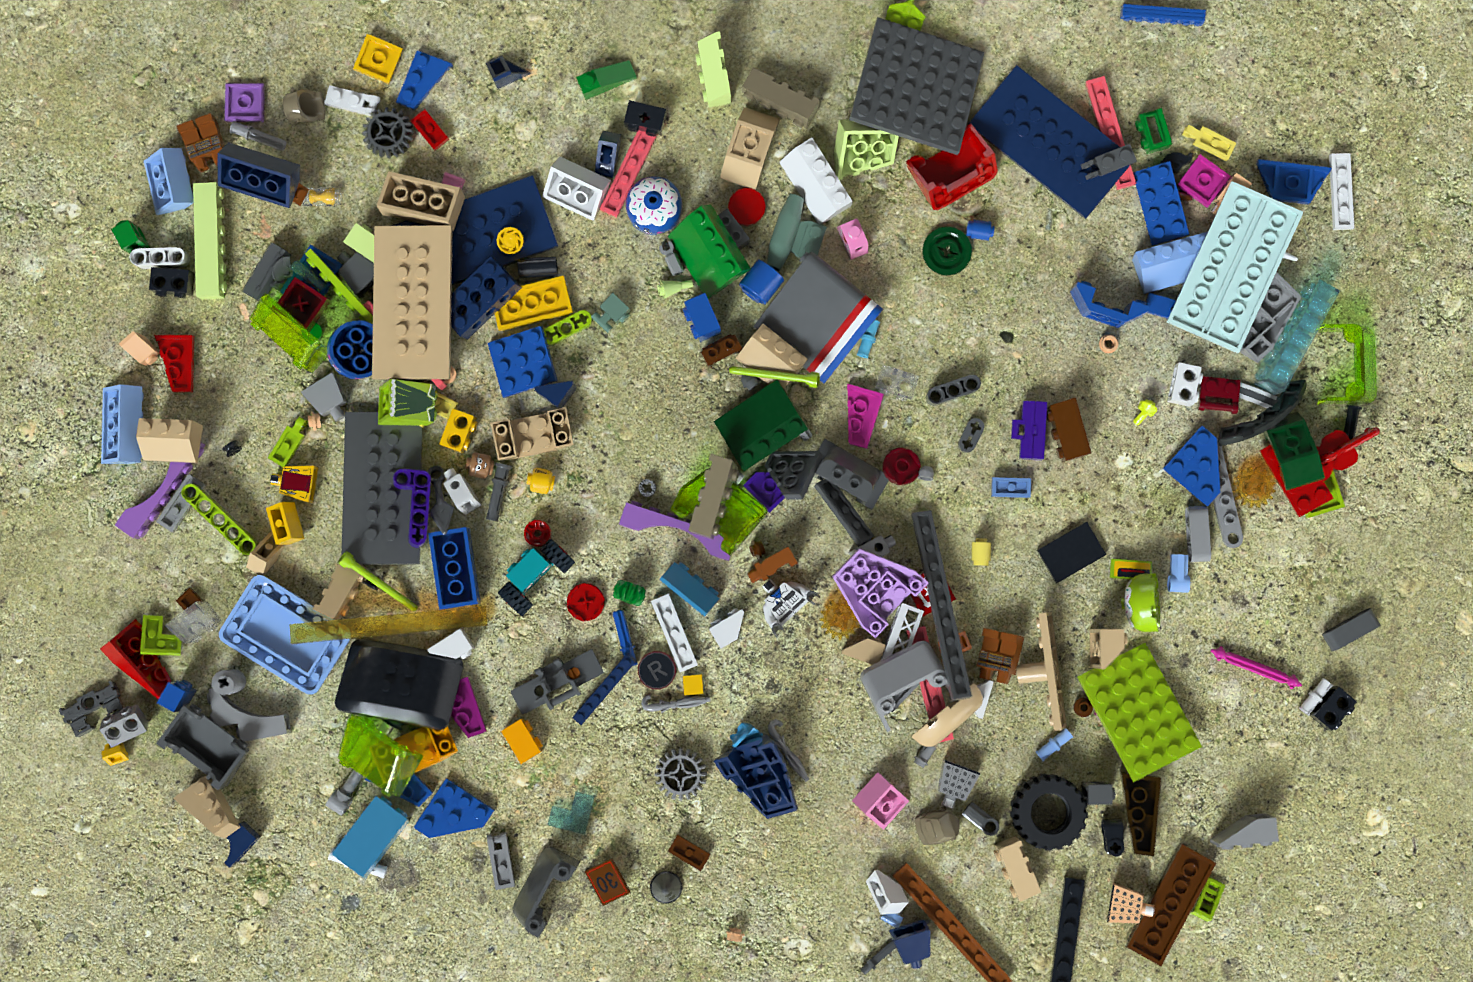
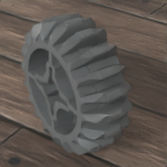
M385 107V112H383L381 108H378L379 114L376 115L372 112V119L366 117L369 124H363L364 129H366L362 132V135L365 136L363 141L365 144H368L367 148L372 150L374 155L379 153V156L383 158L386 154L387 158L390 159L392 154L398 157L399 151L405 154L404 147L410 148L407 141H413V138L410 136L414 134V131L410 129L413 124L408 122L409 117L404 116L402 111L397 113V109L393 108L390 112V109ZM385 120H395L396 122H392V123H390V124H386V123H384L383 121H385ZM379 125L380 130L378 134H376L377 137L374 138V131L376 127ZM384 127H385L387 130L390 131L391 136H392L393 138H391L389 135L387 136V134L385 133L386 131L384 130ZM400 128H402V135L398 141L396 136ZM385 142L393 143L391 146H381L380 144Z

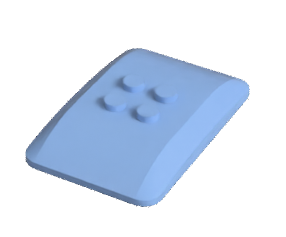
M257 575L251 579L219 631V638L226 645L309 695L315 694L320 690L349 643L352 634L350 629L341 622L313 610L314 605L266 576Z

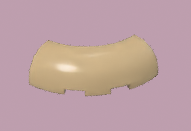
M975 683L970 685L971 698L951 701L942 711L912 735L913 739L923 746L933 747L957 729L982 705L983 697Z

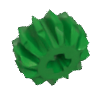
M618 580L614 586L613 597L615 599L635 606H641L645 599L646 590L644 587L624 580Z

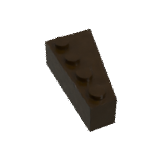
M1120 772L1132 852L1137 855L1154 856L1161 777L1147 775L1133 782L1129 773Z

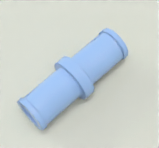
M1064 728L1054 738L1050 737L1048 739L1049 742L1035 752L1044 762L1056 750L1060 751V747L1073 738V736Z

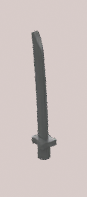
M893 940L871 959L868 958L866 960L867 963L860 969L865 975L871 969L875 970L877 968L876 965L896 949Z

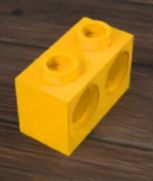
M452 408L439 445L464 454V451L468 450L471 444L469 439L471 432L474 433L477 428V418ZM466 418L468 421L467 425L460 428V419ZM455 436H460V444L454 446L452 439Z

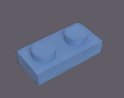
M992 477L991 497L1031 498V478Z

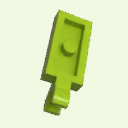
M298 417L293 428L287 425L268 459L282 467L287 466L305 437L301 431L306 427L308 421Z

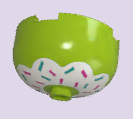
M1156 573L1140 574L1133 577L1126 586L1125 598H1121L1122 610L1125 609L1128 622L1133 628L1141 632H1159L1160 600L1157 590L1159 589Z

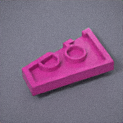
M847 384L848 443L868 450L884 394Z

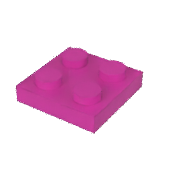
M1200 154L1179 181L1177 187L1208 208L1231 176Z

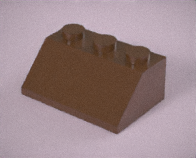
M1076 397L1047 407L1046 417L1048 422L1052 423L1051 435L1053 440L1057 441L1058 448H1056L1058 458L1062 459V463L1091 454Z

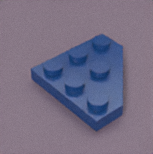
M1201 426L1163 469L1208 507L1221 492L1217 438L1205 427Z
M446 778L414 828L428 838L477 829L486 825L495 810Z

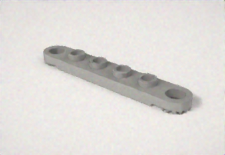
M1217 442L1221 492L1213 500L1224 545L1229 548H1236L1242 544L1243 534L1222 446H1219ZM1230 533H1234L1238 537L1235 544H1231L1228 541Z

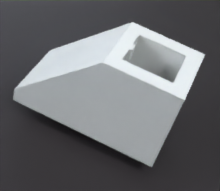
M736 608L727 613L729 617L723 621L719 618L710 623L712 627L709 630L720 649L738 639L744 615L742 609L739 611Z

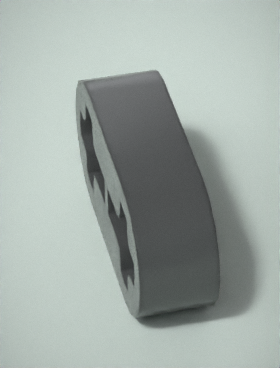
M973 418L967 423L958 441L960 451L969 453L974 450L984 430L982 420ZM977 422L980 430H976L974 434H970L972 431V427L970 426V424H975ZM968 437H971L970 444L972 447L965 449L962 441H966Z

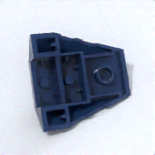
M767 734L741 742L737 747L730 748L714 759V763L727 781L730 779L738 786L737 790L740 793L744 792L751 799L750 803L767 819L798 810L783 755Z

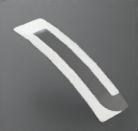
M1240 383L1239 398L1264 408L1273 407L1278 402L1279 397Z

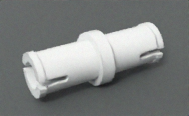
M1322 678L1316 688L1308 693V698L1299 709L1309 716L1317 704L1322 703V698L1333 685Z

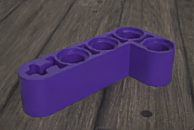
M399 469L394 473L393 484L398 489L412 490L408 542L412 547L419 548L424 545L427 538L431 478L429 473L423 470ZM399 475H404L407 478V482L399 483L396 478ZM422 476L426 478L427 483L424 485L418 484L416 481L417 477ZM418 495L423 496L425 503L418 504L415 501V497ZM416 514H420L424 517V521L416 523L413 517ZM416 528H420L419 537L423 538L419 542L412 538L415 537Z

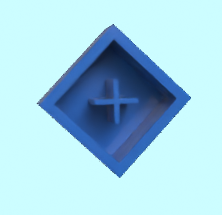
M706 293L684 302L683 313L687 322L691 321L692 323L690 328L694 339L698 338L701 343L721 334L720 325Z

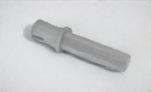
M233 121L230 126L231 133L245 137V140L251 139L280 151L286 148L287 142L285 140L253 129V126L248 127L236 121Z

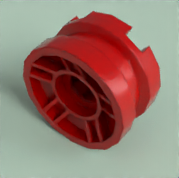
M541 520L529 522L524 529L525 540L535 547L544 546L552 536L550 526ZM535 530L541 531L540 537L534 536Z

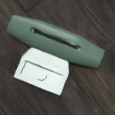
M789 194L781 209L769 243L767 264L777 271H781L790 252L800 259L806 252L810 253L811 251L818 256L827 228L810 220L800 222L804 199L795 194Z

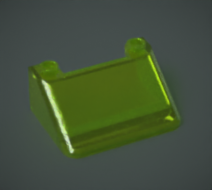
M706 470L680 488L670 508L678 517L686 518L690 513L693 514L696 505H700L698 495L700 489L706 485L704 482ZM734 482L731 487L733 489L730 500L727 499L725 507H727L724 518L721 517L719 522L721 526L719 535L724 538L721 542V549L729 555L739 548L767 514V508Z

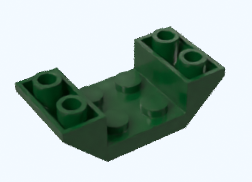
M1298 411L1288 414L1278 424L1263 432L1266 441L1269 440L1279 464L1280 476L1286 491L1325 479L1319 452L1305 419Z

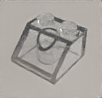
M195 602L165 626L184 644H195L203 638L201 635L206 631L209 633L218 627L217 623L221 619L208 602Z

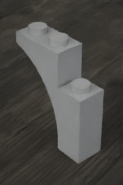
M213 688L208 689L207 701L212 708L210 719L219 726L238 723L236 733L239 739L251 741L291 733L288 714L277 716L253 714L238 707L227 695L217 694Z

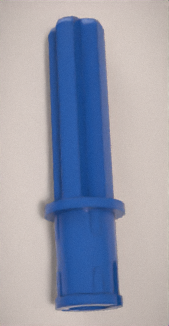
M614 611L613 617L622 648L620 651H622L623 656L629 653L636 659L633 649L635 645L633 646L624 611Z

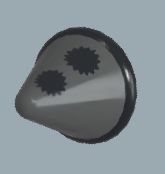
M662 871L651 880L650 893L660 903H673L682 893V881L674 872Z

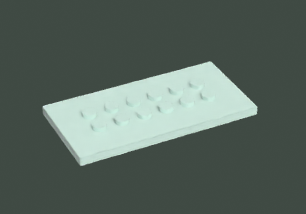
M1231 181L1167 319V323L1238 354L1304 212Z

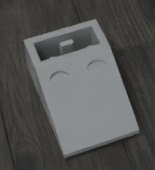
M1266 813L1245 815L1211 838L1210 843L1221 847L1222 850L1234 849L1236 845H1241V848H1250L1256 843H1261V846L1273 845V842L1279 841L1276 817Z

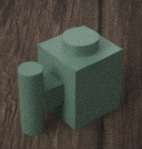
M612 293L600 305L601 310L605 314L601 317L595 312L591 316L597 324L609 333L613 327L608 322L612 319L617 325L620 322L624 323L630 317V309Z

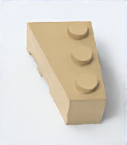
M204 776L173 799L211 833L225 839L241 827L222 791L210 785L213 779L208 780Z

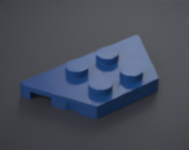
M1260 159L1256 161L1268 196L1282 202L1311 203L1316 192L1322 186L1323 181L1331 172V167Z

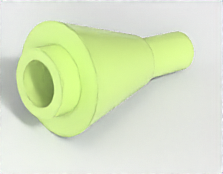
M660 280V284L657 285L659 296H663L665 299L682 289L693 287L692 280L682 282Z

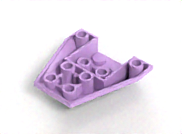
M860 548L832 576L860 625L875 638L889 625L886 618L910 593L916 597L929 583L914 569Z

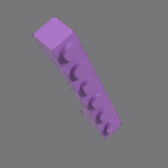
M202 442L200 443L198 458H200L204 453L203 448L205 447V444ZM170 462L167 475L159 489L145 502L125 509L115 523V526L132 538L140 539V537H144L149 530L148 526L159 517V511L162 506L167 505L170 501L172 492L177 490L182 484L181 479L192 470L193 463Z
M631 501L630 504L626 502L619 525L636 531L655 526L678 528L697 538L706 547L710 555L729 561L736 541L732 533L722 531V534L719 533L718 536H714V539L711 540L691 533L689 531L690 519H686L684 522L678 520L679 516L668 513L666 516L660 514L661 510L649 507L648 510L642 508L641 503Z

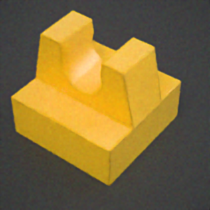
M123 743L112 748L109 744H106L104 750L101 751L102 758L110 766L129 760L128 752L125 750Z

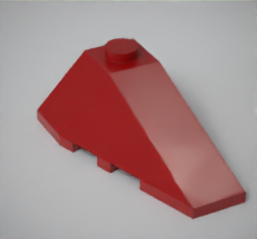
M135 619L104 644L100 650L114 665L159 699L168 682L172 681L166 668L161 665L158 658L159 655L140 654L142 625Z

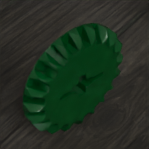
M940 227L926 237L922 248L923 259L926 266L938 275H955L965 269L970 262L972 255L971 243L961 230L954 227ZM946 247H949V251L953 254H948L947 256H944V252L940 249H946Z

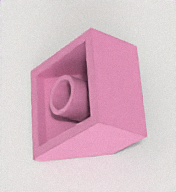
M877 772L852 802L884 830L909 800Z

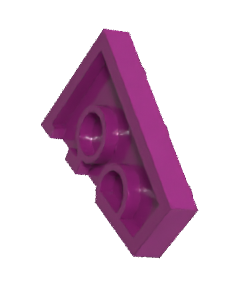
M469 677L460 680L451 714L467 738L487 732Z

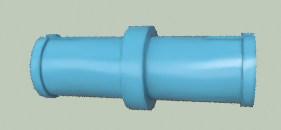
M875 320L862 335V341L857 353L858 356L862 358L869 357L872 344L876 341L875 335L880 325L879 321Z

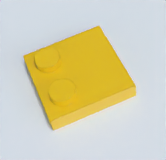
M367 34L353 70L389 84L403 48Z

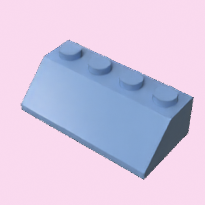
M1207 232L1135 252L1132 262L1143 293L1147 294L1184 283Z
M120 384L103 388L101 464L141 463L142 455L136 434L138 420L143 418L142 401L144 394L142 386Z

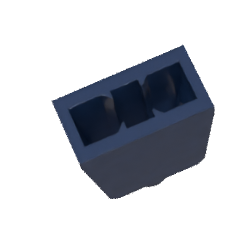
M925 920L889 930L903 963L906 965L911 964L913 969L921 968L922 960L929 958L931 955L930 929Z

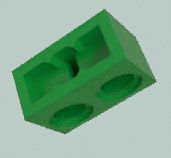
M122 220L111 229L121 249L129 254L134 249L151 248L141 228L129 220Z

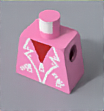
M858 219L836 227L850 260L868 253V241Z

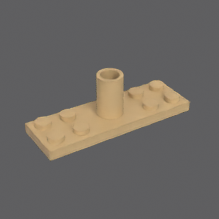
M1052 611L1039 613V617L1036 618L1037 628L1041 629L1042 636L1039 637V646L1043 648L1045 661L1018 664L1016 673L1019 684L1048 681L1049 695L1046 698L1047 705L1051 707L1052 714L1049 715L1050 726H1054V731L1066 728L1067 722Z

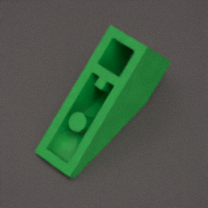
M630 60L594 69L576 77L585 101L637 78Z

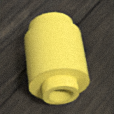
M976 538V542H972L971 560H973V565L989 566V561H991V542H987V539Z

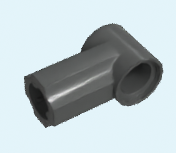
M971 801L963 811L962 815L986 835L994 836L998 833L999 823L996 819ZM992 821L995 823L993 831L985 830L987 822Z

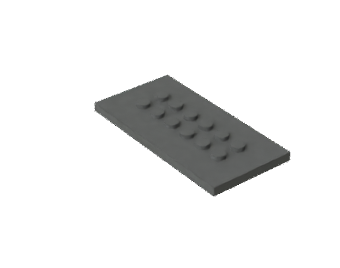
M345 412L341 556L345 551H348L355 558V562L360 565H420L421 547H412L408 542L412 490L396 488L393 484L394 473L399 469L422 470L423 428L421 426L378 425V412ZM399 475L396 478L399 483L407 482V478L404 475ZM422 476L416 479L420 485H422ZM418 495L415 497V501L418 504H421L422 496ZM416 514L413 517L414 521L421 523V515ZM416 528L415 537H412L415 538L416 542H419L421 539L419 537L420 528Z

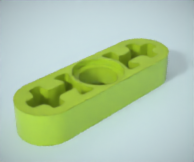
M581 310L545 328V337H547V332H550V334L556 333V327H558V331L562 335L561 337L558 334L554 335L552 341L546 339L548 346H553L590 327L592 324L591 314L588 311ZM581 315H584V317L588 316L589 318L586 319L587 323H578L577 326L579 328L577 329L571 321L572 319H575V322L579 321ZM564 323L572 325V330L569 333L561 331Z

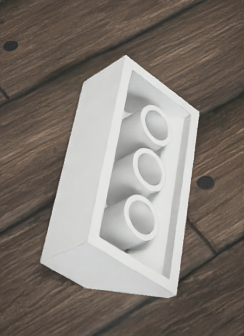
M813 138L794 148L779 162L818 224L822 225L851 207L852 200Z

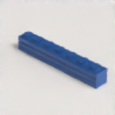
M1123 4L1120 19L1124 21L1135 20L1136 22L1147 21L1148 23L1159 22L1160 24L1170 23L1172 25L1179 23L1185 26L1189 24L1201 26L1205 22L1206 10Z

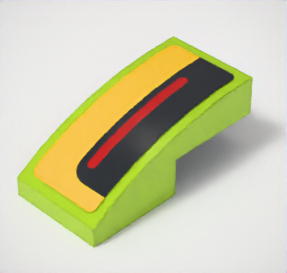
M1111 559L1110 578L1132 579L1140 574H1152L1151 561Z

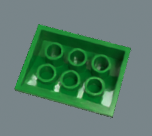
M711 204L701 205L668 235V238L702 293H706L708 300L751 269Z

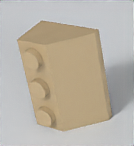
M764 324L753 334L736 357L747 368L798 374L808 360ZM759 377L768 385L777 380ZM778 379L784 389L791 382Z
M139 418L136 438L143 460L198 463L203 425L192 420Z
M1089 629L1090 668L1105 669L1124 650V645H1127V633H1124V629Z

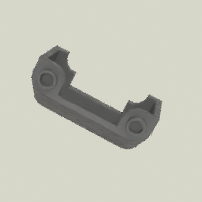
M184 705L156 744L162 749L168 746L170 749H173L172 753L174 754L179 753L204 772L208 780L213 779V782L210 784L211 786L221 790L229 785L249 752L248 744L241 739L237 740L201 712V708L197 705Z
M547 847L541 852L512 907L514 916L525 930L538 939L548 923L543 917L544 908L539 906V903L553 878L561 882L569 880L581 862L555 847Z

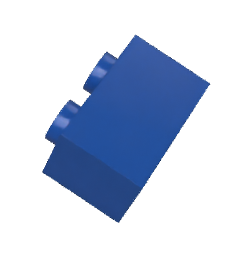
M186 680L168 682L157 703L172 712H179L184 705H189L197 690L192 688L193 684Z

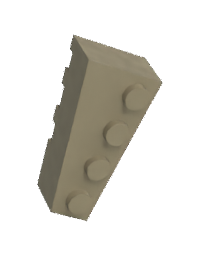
M754 67L742 85V92L746 98L757 100L767 110L773 109L779 117L783 119L787 117L799 128L804 127L807 129L819 108L820 99L813 97L811 100L806 96V92L801 90L795 92L785 82H779L778 84L774 77Z
M710 454L709 460L712 461V464L705 471L704 482L706 485L700 489L698 495L700 505L695 506L689 531L713 540L714 536L719 534L721 527L719 522L721 517L724 518L727 507H725L727 499L730 500L733 489L731 487L733 481L738 479L739 470H737L738 467L733 460Z

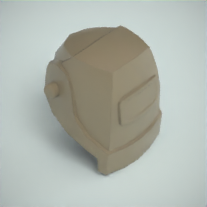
M292 88L290 89L291 92L283 97V110L286 120L315 122L325 119V103L320 91L314 92L309 89L295 91Z
M945 806L915 818L916 831L923 845H936L949 840L953 841L956 840V836L959 834V820L951 810H946Z

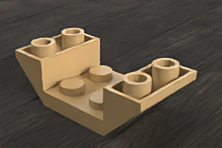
M744 107L729 144L720 179L756 190L772 138L775 136L780 121L779 118Z
M566 407L516 420L506 419L491 422L498 461L548 453L574 445Z

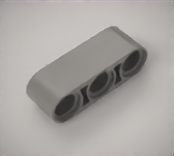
M1207 506L1186 507L1185 522L1189 562H1209L1211 560L1208 508Z

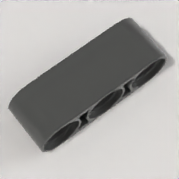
M968 375L933 387L926 394V401L931 406H938L973 394L980 388L981 380L976 375ZM968 380H973L976 383L975 389L967 387L966 383ZM955 386L958 389V394L951 395L948 388ZM937 392L940 395V400L933 401L930 398V394Z
M1368 608L1322 633V636L1333 652L1375 630L1381 624L1373 610Z

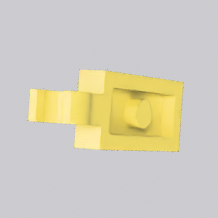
M1188 125L1182 133L1187 138L1195 139L1193 145L1224 161L1229 159L1236 145V142L1204 126L1197 130L1193 126Z

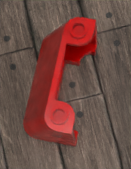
M972 124L967 125L958 155L942 150L926 160L922 155H914L906 161L907 168L933 210H940L991 181L998 173L994 151Z

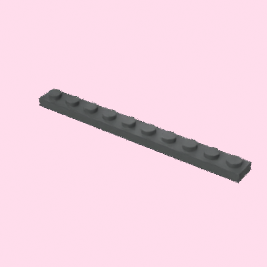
M932 511L913 512L911 517L924 577L929 582L926 586L951 701L968 699L972 697Z

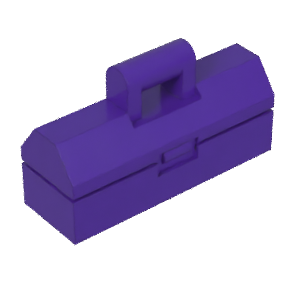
M1023 401L1021 420H1012L1011 439L1020 440L1019 459L1044 460L1047 402ZM1020 425H1023V435H1019Z

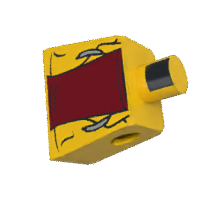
M285 466L283 467L282 475L272 473L270 484L280 486V494L313 503L318 467Z

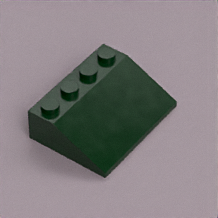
M778 379L714 421L743 471H746L809 429L808 424Z

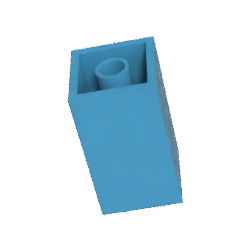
M375 796L331 853L365 880L409 823L408 815L400 808L393 809L391 802L383 796L381 798Z

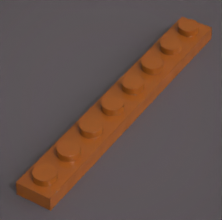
M907 862L892 875L987 982H1012V979Z

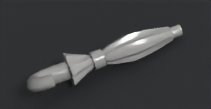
M649 694L642 699L641 705L644 710L649 712L661 710L662 714L670 708H692L711 701L710 697L691 696L677 701L667 702L659 700L660 703L648 704L647 701L651 699Z
M776 719L772 720L768 725V732L774 743L785 754L791 768L805 782L808 781L809 778L803 764L786 746L784 735L780 736L775 729L776 725L781 727L783 723Z

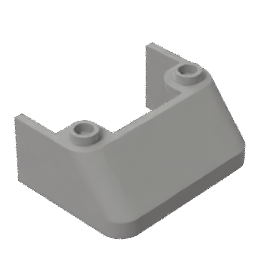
M919 641L864 669L860 675L861 682L887 732L891 730L884 715L890 713L895 707L892 696L926 679L932 687L937 688L945 685L949 691L945 670L927 641Z

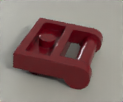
M1203 376L1199 389L1198 410L1204 411L1209 409L1237 414L1241 380ZM1206 397L1232 400L1231 404L1206 402Z

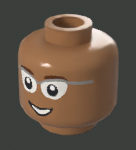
M474 452L471 458L467 457L465 469H468L469 476L486 479L488 475H492L494 461L491 460L490 455Z

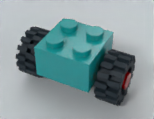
M552 539L540 549L547 558L537 549L528 548L520 556L522 560L519 563L514 562L507 569L509 573L506 577L511 582L508 581L498 591V594L520 616H523L533 606L525 594L554 565L565 574L575 564V561Z

